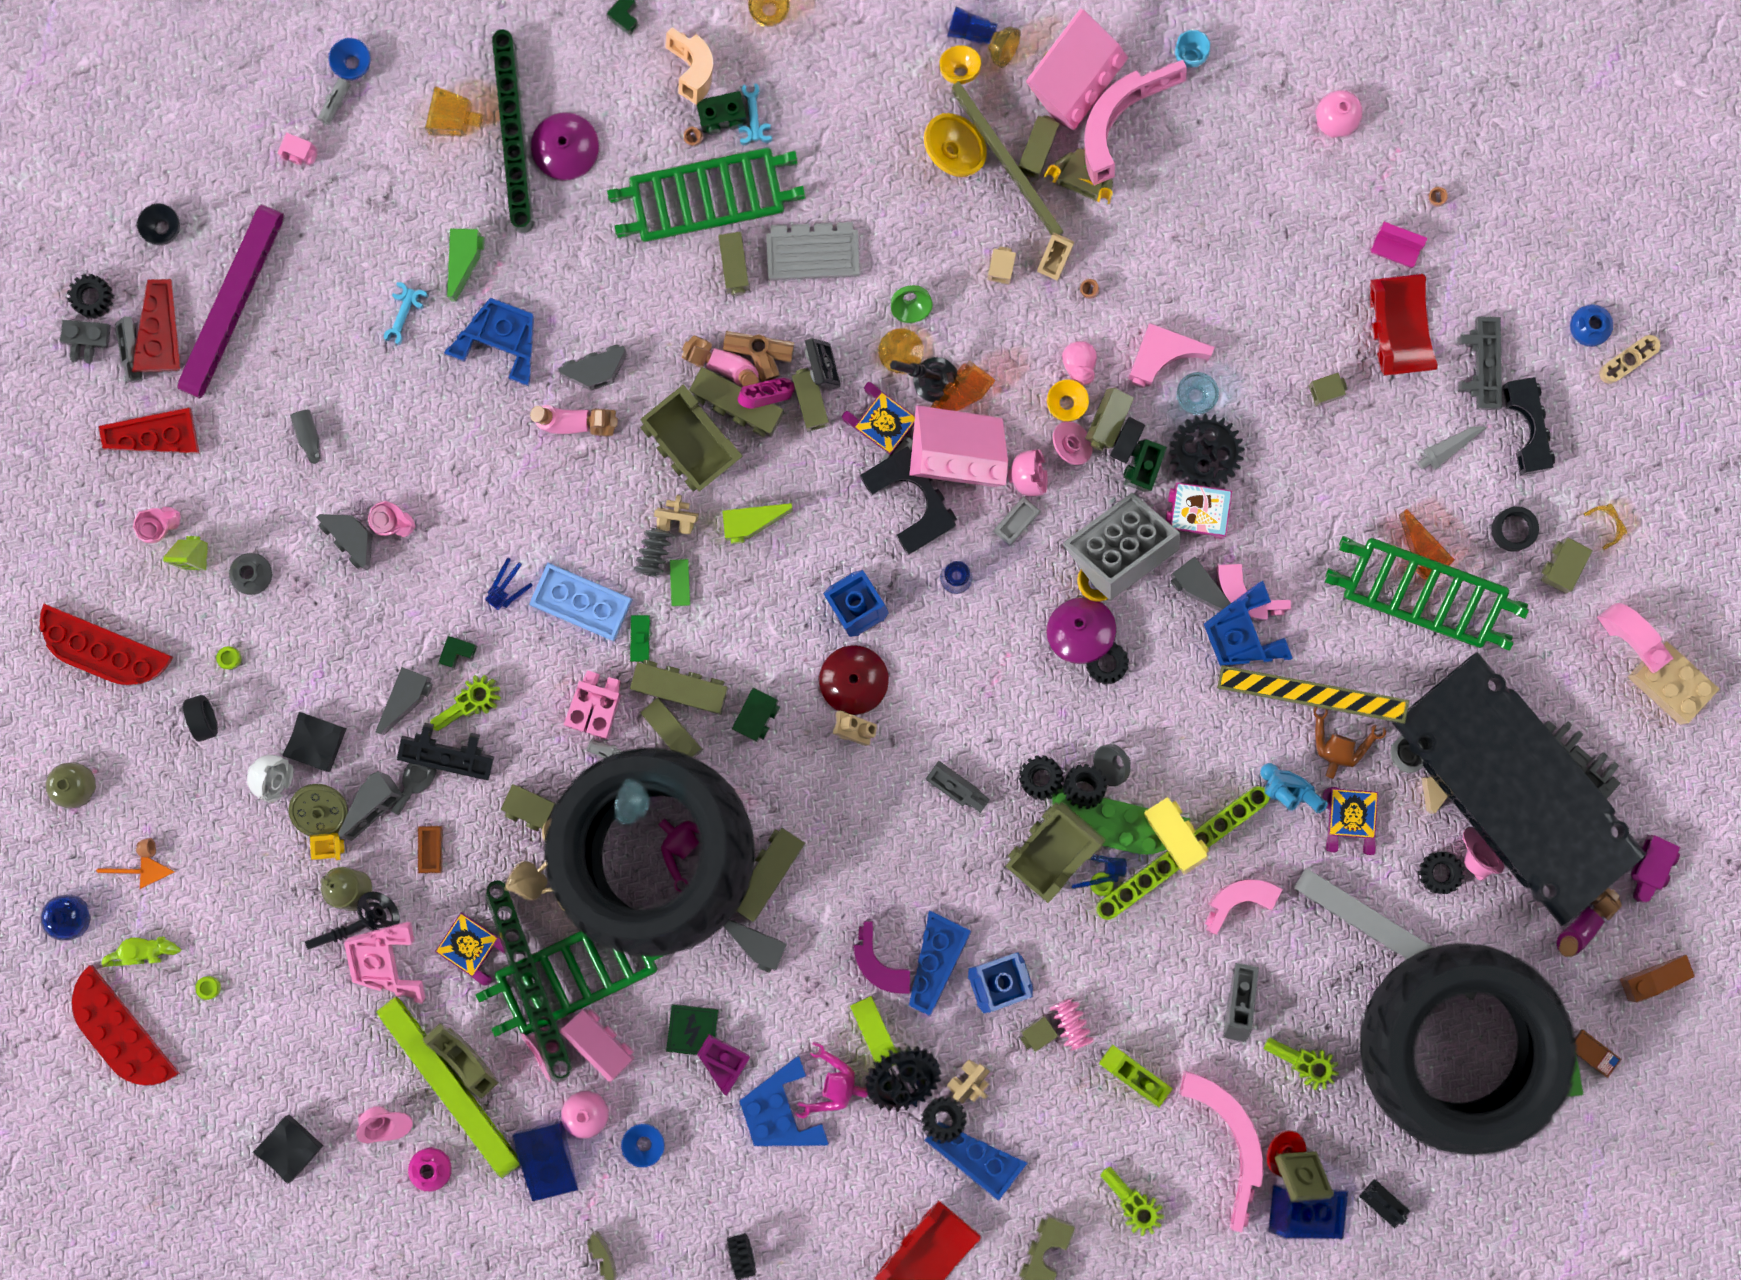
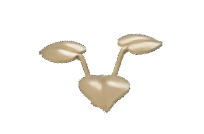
M551 818L547 820V822L543 825L542 828V837L544 842L548 827L552 820ZM529 861L518 863L510 873L505 889L513 891L529 900L538 899L541 894L552 892L551 887L546 888L547 878L541 873L547 867L546 862L538 870Z

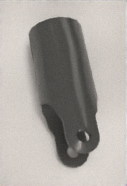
M301 410L290 415L298 444L306 452L309 461L316 464L320 461L318 452L319 437L311 411Z

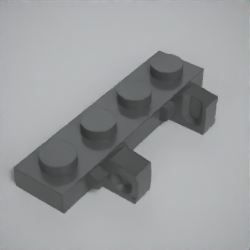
M1501 317L1475 318V330H1471L1470 335L1461 334L1460 337H1457V346L1465 344L1467 347L1472 346V352L1476 351V375L1472 377L1473 380L1470 382L1459 381L1458 392H1471V397H1476L1477 410L1502 409Z

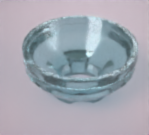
M1194 372L1186 375L1179 382L1176 392L1177 400L1186 412L1195 415L1204 414L1216 405L1219 397V388L1211 376L1201 372ZM1195 389L1201 391L1203 395L1200 402H1193L1189 397L1190 391Z
M629 779L620 789L616 803V818L621 824H632L645 815L649 798H647L645 790L639 782Z

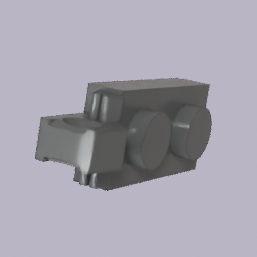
M132 316L123 317L115 324L121 367H124L126 382H140L143 372H132L136 349V326L132 323Z
M941 761L936 763L926 777L929 783L961 806H971L980 813L990 800L977 787Z

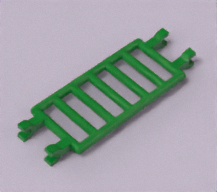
M762 148L631 176L629 178L630 187L607 190L608 199L611 204L632 198L637 222L614 225L617 238L640 233L641 240L649 242L781 214L784 212L783 203L805 200L803 186L780 191L776 172L777 167L798 164L796 151L773 156L770 148ZM760 158L765 160L774 206L765 208L760 207L751 160ZM742 162L752 210L738 213L728 165ZM717 167L720 168L729 215L718 218L715 215L706 173L707 169ZM693 172L698 174L707 220L693 222L684 174ZM675 176L684 225L671 227L661 179ZM650 181L653 183L662 226L661 230L651 232L648 231L639 184Z
M1342 536L1339 542V550L1360 556L1351 578L1331 568H1328L1325 574V583L1345 588L1344 597L1350 601L1477 648H1482L1486 641H1489L1510 651L1514 643L1512 641L1513 636L1496 632L1492 628L1502 609L1526 619L1529 613L1527 603L1507 598L1510 590L1505 586L1375 538H1369L1366 545H1363L1346 536ZM1375 548L1386 552L1387 556L1368 597L1356 593L1355 590ZM1396 557L1410 562L1390 605L1377 601V598ZM1418 565L1432 570L1412 613L1399 609V606ZM1440 573H1443L1454 579L1435 620L1431 621L1420 617ZM1464 581L1475 585L1476 588L1457 628L1453 629L1443 625V622ZM1486 589L1497 593L1498 596L1477 638L1466 634L1465 631Z
M581 931L531 954L534 963L540 961L561 1006L560 1009L552 1012L555 1021L655 974L657 966L654 961L663 956H642L646 968L633 973L625 953L613 950L625 978L612 983L593 940ZM580 941H583L604 988L592 994L570 949V946ZM559 951L562 952L583 997L571 1004L548 958ZM523 958L517 961L516 963L523 964L526 962V958ZM509 965L495 972L498 984L475 994L479 1003L501 992L504 995L514 1018L491 1028L495 1037L517 1026L524 1035L533 1032L530 1023H526L507 982L506 977L512 974ZM524 976L522 978L524 985L531 986L534 984L532 977ZM531 999L535 1008L542 1006L540 999ZM540 1020L537 1025L541 1029L549 1025V1022Z

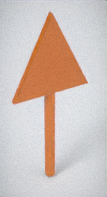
M141 857V869L98 868L96 870L97 873L140 874V889L175 873V871L149 857Z

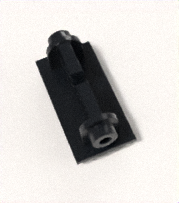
M1373 1179L1359 1195L1364 1202L1394 1229L1399 1223L1403 1225L1407 1221L1406 1215L1410 1210L1376 1179Z

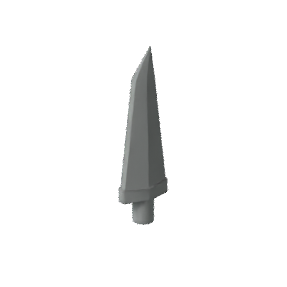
M1472 426L1446 440L1427 447L1423 450L1426 457L1417 462L1418 467L1423 470L1431 465L1436 470L1487 427Z

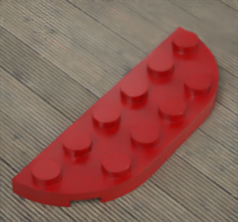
M43 604L40 631L50 652L62 662L107 681L130 686L143 684L158 677L173 659V656L50 605Z
M89 965L78 978L73 990V1016L81 1032L110 1068L124 1080L138 1085L160 1084L180 1074L95 967Z

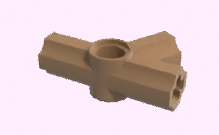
M726 331L723 351L752 356L761 382L780 376L775 360L791 363L795 343L766 338L762 335H748ZM762 342L765 344V348L761 352H756L752 349L753 344Z

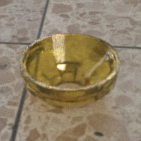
M789 0L748 1L749 13L753 20L766 27L782 23L787 17L790 8ZM767 4H772L776 7V12L771 16L763 13V8Z
M1009 26L993 34L988 45V51H990L993 63L998 67L1004 68L1013 58L1020 42V29Z

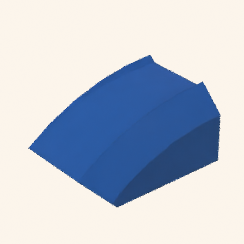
M863 570L852 572L829 586L823 593L849 637L859 636L879 622H883L889 614L886 605Z
M1018 952L969 968L968 979L970 980L977 1006L983 1013H991L1033 997V985L1025 961Z

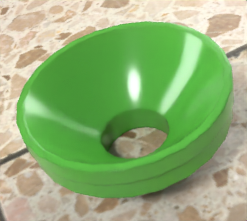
M916 285L900 288L891 298V312L893 316L904 323H915L925 319L933 307L929 292L923 287ZM908 293H914L916 295V297L910 301H907L903 298Z

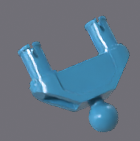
M1272 763L1264 764L1261 767V777L1268 781L1264 793L1273 800H1279L1289 811L1295 810L1300 802L1307 803L1319 814L1327 808L1328 802L1322 799L1315 792L1314 786L1303 777L1290 771L1278 770L1277 766Z

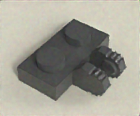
M62 320L60 342L71 345V362L78 361L81 346H86L84 361L91 364L95 347L108 348L111 326L105 323Z

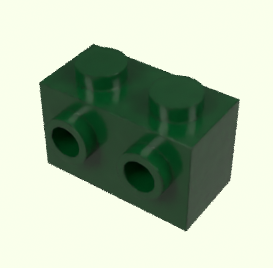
M740 91L704 98L697 104L703 133L717 134L721 129L730 128L735 130L747 124Z
M1147 439L1138 441L1131 455L1133 456L1131 464L1126 466L1123 478H1125L1124 485L1143 492L1152 491L1167 447Z
M753 687L732 730L757 743L759 739L764 740L770 729L767 726L770 718L775 719L779 712L780 706L777 705L779 701Z

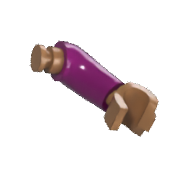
M1608 888L1591 903L1594 907L1593 909L1588 905L1559 934L1556 946L1563 956L1572 957L1579 954L1605 923L1601 917L1604 916L1609 921L1622 907L1619 899L1620 895L1615 890Z

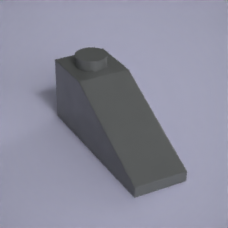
M1195 556L1170 575L1172 578L1170 582L1178 592L1182 591L1185 595L1218 611L1231 604Z
M401 667L375 732L385 735L420 704L425 696L428 697L433 686L430 683L432 678Z
M377 771L368 776L366 782L360 786L338 833L340 838L350 841L354 840L403 797L388 774Z
M729 919L723 927L748 956L758 963L757 968L769 973L771 969L776 971L787 943Z
M1235 963L1225 1014L1223 1038L1241 1042L1248 1040L1253 1028L1259 967Z

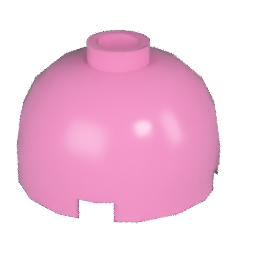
M1346 90L1330 92L1321 99L1316 109L1318 127L1324 134L1333 138L1351 135L1358 128L1362 120L1363 108L1360 100L1353 93Z
M1036 449L1020 453L1012 462L1011 469L1008 470L1009 482L1013 483L1014 487L1023 495L1040 496L1044 495L1047 491L1048 474L1047 470L1043 471L1041 464L1045 463L1042 452Z
M579 1091L571 1095L565 1101L561 1110V1121L565 1130L572 1136L580 1139L598 1135L606 1127L609 1119L607 1104L599 1094L592 1091Z

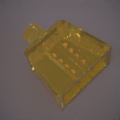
M434 87L425 126L429 135L466 136L468 125L481 127L483 115L472 112V104L469 99L442 88Z

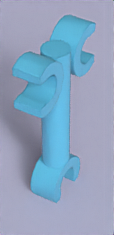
M758 84L754 85L755 91L753 93L747 92L746 85L742 86L743 96L747 99L750 128L747 126L739 127V133L748 134L747 138L740 139L741 145H748L752 141L760 140L765 143L772 142V136L763 135L765 130H771V125L763 124L759 127L756 101L760 93Z
M397 282L396 285L403 289V293L401 295L393 293L392 296L394 299L403 302L393 327L384 333V339L389 341L390 336L396 334L395 343L400 345L403 340L400 332L412 303L417 308L423 309L424 305L418 303L417 299L420 296L428 298L429 295L423 290L414 291L409 289L404 283Z

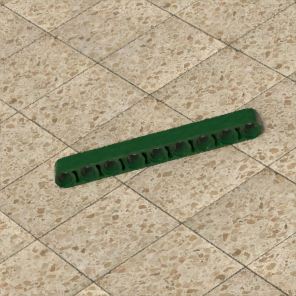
M500 29L493 34L492 45L510 221L517 232L528 233L533 228L534 219L517 50L511 33L506 29ZM504 39L509 40L506 46H499L500 41ZM504 62H512L510 67L506 69L501 68ZM506 84H514L511 90H503ZM508 106H516L515 111L512 113L505 112ZM513 127L518 128V132L515 135H508L509 129ZM513 150H520L519 156L515 158L510 157V153ZM516 172H522V173H523V175H522V177H521L520 179H518V180H513V179H512V176H513L514 173H516ZM518 194L525 195L522 202L514 201ZM519 217H527L526 223L522 225L516 224Z
M499 880L492 881L486 889V902L546 1070L552 1081L557 1083L564 1082L569 1077L572 1069L564 1043L509 891L505 889L506 884ZM499 889L503 895L500 898H494L491 896L490 891ZM505 910L509 912L511 917L503 920L499 918L498 913ZM514 932L517 934L518 940L511 942L507 940L506 934ZM516 954H522L525 956L526 962L523 964L516 963L513 957ZM524 976H530L533 978L534 984L526 986L522 983L521 979ZM532 998H538L541 1000L542 1006L533 1008L529 1001ZM540 1020H546L549 1022L550 1028L545 1031L541 1030L537 1023ZM553 1042L558 1046V1051L550 1053L546 1050L545 1045ZM563 1065L566 1069V1074L561 1076L555 1074L554 1066Z

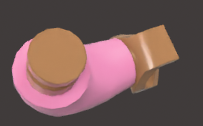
M695 335L688 342L685 341L682 348V358L700 368L707 363L706 369L728 377L740 387L759 383L758 371L749 360L731 352L715 348L710 352L712 344Z
M551 405L533 407L530 412V418L536 423L537 427L554 434H573L590 430L592 435L613 436L614 429L618 424L616 411L610 409L593 408L590 414V410H565Z

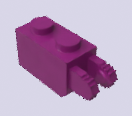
M1647 835L1642 846L1646 855L1634 865L1630 873L1632 879L1637 881L1634 889L1635 892H1633V898L1636 902L1648 903L1656 890H1662L1663 887L1665 888L1671 878V875H1669L1670 870L1679 861L1680 853L1678 852L1681 847L1656 835Z

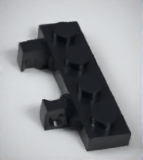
M427 722L423 725L422 733H416L415 738L401 737L396 760L489 781L494 756L482 754L483 748L478 747L480 734L470 733L467 746H461V749L436 743V739H431L434 724Z

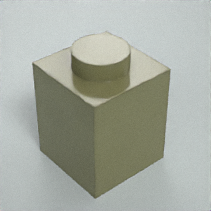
M1339 373L1314 380L1308 385L1316 407L1342 399L1346 395L1345 391H1347L1346 382L1343 377L1340 378Z
M1042 1015L1021 1030L1023 1036L1020 1040L1027 1050L1032 1048L1036 1052L1057 1038L1058 1035L1046 1017Z

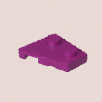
M710 1034L697 1053L725 1096L728 1095L750 1059L747 1053Z

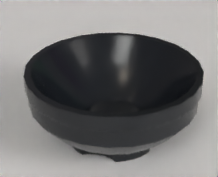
M155 203L141 211L137 220V229L140 236L146 242L163 246L171 243L179 234L180 220L171 207ZM160 222L168 223V231L164 234L157 233L156 227Z

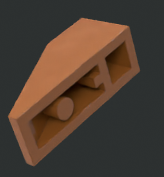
M1685 954L1620 978V982L1627 1000L1637 1003L1694 978L1695 975Z

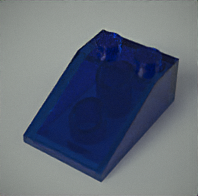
M561 1120L520 1130L513 1134L517 1157L532 1202L579 1190L565 1128Z
M1273 1184L1268 1232L1284 1239H1343L1348 1191L1332 1189L1334 1195L1328 1199L1292 1202L1285 1184Z

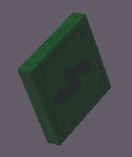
M672 1004L666 1052L697 1055L709 1034L716 1037L719 1009Z

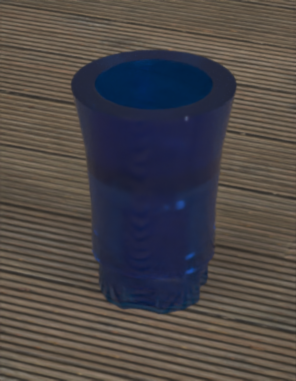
M955 6L946 37L992 45L998 23L989 22V19Z
M953 561L942 569L940 582L946 591L952 594H960L970 587L972 573L965 563ZM954 572H959L961 574V578L959 580H956L952 577V574Z

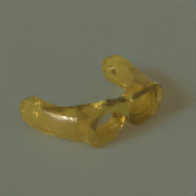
M1611 503L1594 507L1583 513L1584 516H1589L1594 511H1602L1614 519L1617 528L1616 536L1612 542L1606 543L1602 547L1603 550L1613 546L1620 541L1623 535L1627 534L1624 524L1619 519Z

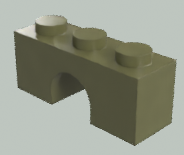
M1047 1214L1045 1219H1040L1036 1230L1039 1232L1036 1241L1032 1240L1027 1253L1030 1255L1027 1264H1022L1018 1275L1022 1277L1021 1280H1055L1057 1271L1055 1268L1044 1263L1043 1256L1051 1247L1067 1250L1075 1230L1073 1224L1050 1214Z

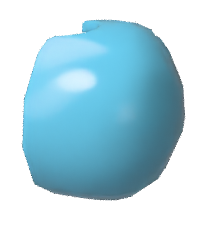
M1188 30L1180 34L1175 46L1176 60H1183L1188 68L1199 67L1206 62L1210 51V41L1206 34L1198 30Z

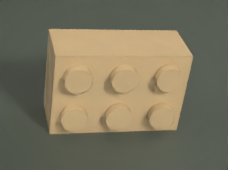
M1665 641L1662 644L1674 659L1656 673H1651L1642 661L1628 678L1679 725L1688 724L1720 689L1668 641Z

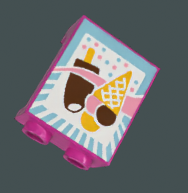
M1176 483L1174 489L1170 488L1168 502H1172L1171 511L1166 513L1165 520L1177 531L1210 535L1217 539H1224L1227 533L1232 491Z

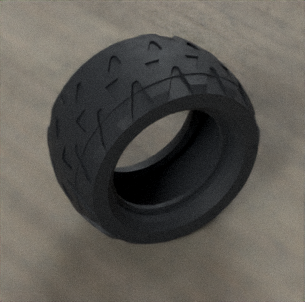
M663 748L626 750L610 755L585 769L571 782L572 785L558 799L550 816L552 820L544 843L547 877L553 895L566 916L582 933L593 941L615 951L641 956H666L679 951H685L706 941L718 932L735 914L745 898L755 861L752 826L747 811L736 791L717 771L705 763L684 753ZM654 796L673 797L688 809L697 825L700 836V858L697 869L687 887L671 901L655 908L633 909L616 896L605 877L602 851L606 834L616 817L633 803Z
M1468 943L1445 944L1417 953L1401 962L1391 970L1374 991L1365 1010L1360 1030L1362 1068L1375 1101L1400 1129L1422 1144L1439 1151L1475 1156L1500 1153L1522 1145V1142L1541 1133L1554 1120L1552 1118L1553 1115L1566 1102L1572 1088L1573 1081L1571 1079L1576 1067L1577 1049L1572 1023L1562 1000L1550 983L1532 966L1515 956L1489 946ZM1466 993L1493 995L1508 1010L1517 1033V1053L1510 1073L1497 1089L1474 1101L1454 1103L1432 1097L1420 1081L1415 1065V1043L1421 1025L1431 1011L1452 997Z

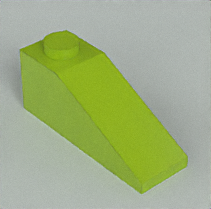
M792 503L722 510L726 541H731V544L744 543V539H750L793 511Z
M186 536V540L178 539L164 555L163 562L183 570H206L208 543L200 540L201 537Z
M872 996L850 1005L874 1061L881 1062L880 1055L889 1056V1050L896 1053L897 1049Z
M1113 1044L1099 1062L1111 1074L1157 1107L1162 1105L1173 1089Z

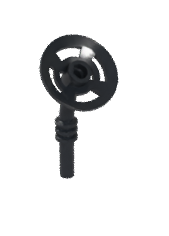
M932 357L920 364H907L895 360L890 363L892 370L905 372L913 377L916 392L928 402L941 403L947 401L958 389V371L947 359ZM931 363H942V364H944L945 366L942 367V366H939V365H934V366H931V367H930L929 364H931ZM933 369H940V370H942V371L940 372V371H932V370H933ZM950 372L953 374V385L951 388L946 385L948 382L947 374ZM919 378H925L926 384L922 387L920 386ZM931 386H934V387H939V386H940L941 388H939V389H933V388H931ZM928 391L933 393L943 392L944 395L932 396L927 393Z
M367 892L360 897L357 903L359 921L346 927L344 925L341 928L336 927V930L331 929L329 933L306 940V948L309 950L332 941L336 943L338 939L342 941L343 937L347 939L349 935L366 927L371 931L379 930L377 928L398 925L400 921L398 908L386 895L379 892ZM367 900H377V901H379V903H377V902L367 903ZM385 908H388L392 921L387 920ZM362 909L365 910V918L362 914Z

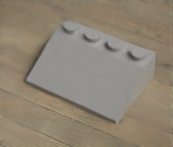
M1130 493L1064 541L1063 546L1092 584L1111 601L1180 550V532L1134 493Z

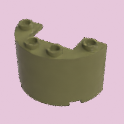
M684 384L640 419L643 423L640 427L648 438L652 436L659 444L656 449L664 459L668 456L673 461L671 467L678 476L683 474L687 478L684 482L692 492L695 490L700 492L743 457L732 442L723 435L704 412L698 401Z
M1055 802L1042 815V818H1044L1043 822L1037 821L1030 828V837L1020 848L1016 846L1009 853L1008 857L1011 860L1005 866L1047 903L1057 895L1075 871L1086 860H1089L1106 840L1063 802L1059 804Z

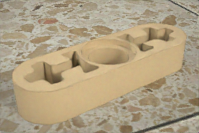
M1646 335L1601 367L1599 371L1601 380L1607 384H1613L1659 352L1661 347L1659 339L1653 335ZM1651 342L1653 344L1651 350L1648 349L1642 354L1638 351L1641 348H1643L1646 345V343ZM1627 353L1635 356L1636 362L1632 366L1627 365L1624 361V356ZM1619 365L1621 369L1615 372L1614 376L1609 377L1607 375L1609 369L1611 370Z

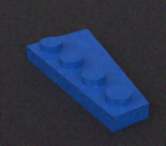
M929 910L909 1006L931 1016L972 931Z
M940 1121L937 1122V1124L942 1128L950 1127ZM963 1132L949 1143L948 1141L940 1143V1140L934 1142L932 1141L933 1136L924 1139L927 1144L997 1201L1002 1198L1027 1165V1162Z

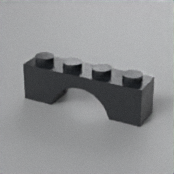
M1535 377L1507 382L1502 386L1506 408L1520 413L1526 419L1530 430L1527 444L1516 453L1520 476L1549 471L1554 468L1555 456L1549 447L1550 431L1548 428H1545L1544 419L1546 418V411L1540 403V384L1536 383Z

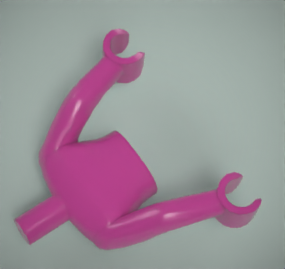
M664 818L658 825L668 835L661 845V851L665 864L675 881V890L682 892L677 887V882L684 881L688 885V881L682 878L672 853L683 860L700 843L693 833L699 834L695 822L684 821L674 828Z
M813 1042L812 1045L819 1046V1051L817 1053L809 1052L810 1055L815 1058L820 1057L840 1072H828L825 1079L823 1097L829 1098L832 1101L807 1105L803 1102H798L797 1105L805 1108L803 1113H795L799 1118H806L810 1112L845 1109L852 1095L867 1097L866 1088L854 1086V1070L836 1056L825 1051L820 1043Z

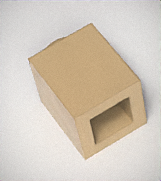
M1007 247L993 248L987 280L1010 285L1016 256L1012 249Z

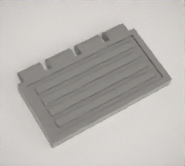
M837 222V230L833 231L832 223H814L813 232H810V224H791L790 233H787V225H771V233L766 234L769 281L860 277L858 229L853 230V222Z

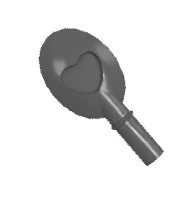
M409 763L402 777V783L405 788L401 792L403 797L395 803L391 811L399 815L412 793H420L431 785L437 769Z

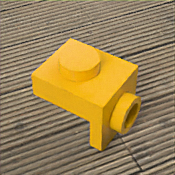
M338 833L309 835L311 860L328 858L341 860L340 853H345L344 839H339Z

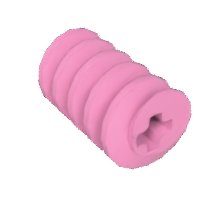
M1075 997L1061 1001L1050 1008V1011H1058L1053 1019H1061L1062 1022L1057 1025V1028H1065V1031L1060 1036L1068 1037L1064 1046H1072L1070 1051L1086 1046L1094 1041L1093 1037H1085L1090 1033V1029L1082 1028L1087 1022L1085 1019H1078L1083 1015V1011L1075 1010L1080 1005L1079 1002H1071Z

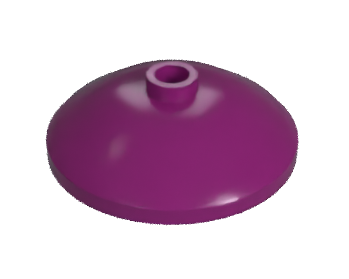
M557 113L544 119L535 129L531 139V154L535 164L545 175L556 180H574L585 175L594 166L599 154V139L595 129L585 118L573 113ZM561 139L567 140L565 145H560L559 141Z
M1086 597L1070 599L1054 610L1048 620L1046 633L1049 645L1058 657L1070 663L1086 664L1100 659L1111 649L1116 638L1117 627L1115 618L1106 605L1102 602L1089 600ZM1078 622H1083L1081 627L1075 626Z

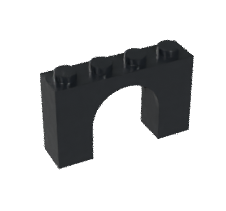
M908 446L860 475V479L871 496L899 481L911 482L917 485L924 493L926 510L923 517L917 523L896 535L907 556L956 526L955 521L957 520L951 508L946 509L942 503L945 498L938 488L934 490L930 482L933 479L910 476L912 450Z

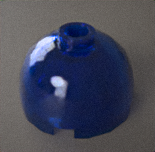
M72 894L58 895L50 899L42 908L40 922L44 932L51 938L60 941L79 938L86 932L91 921V914H89L87 908L88 905L79 896Z

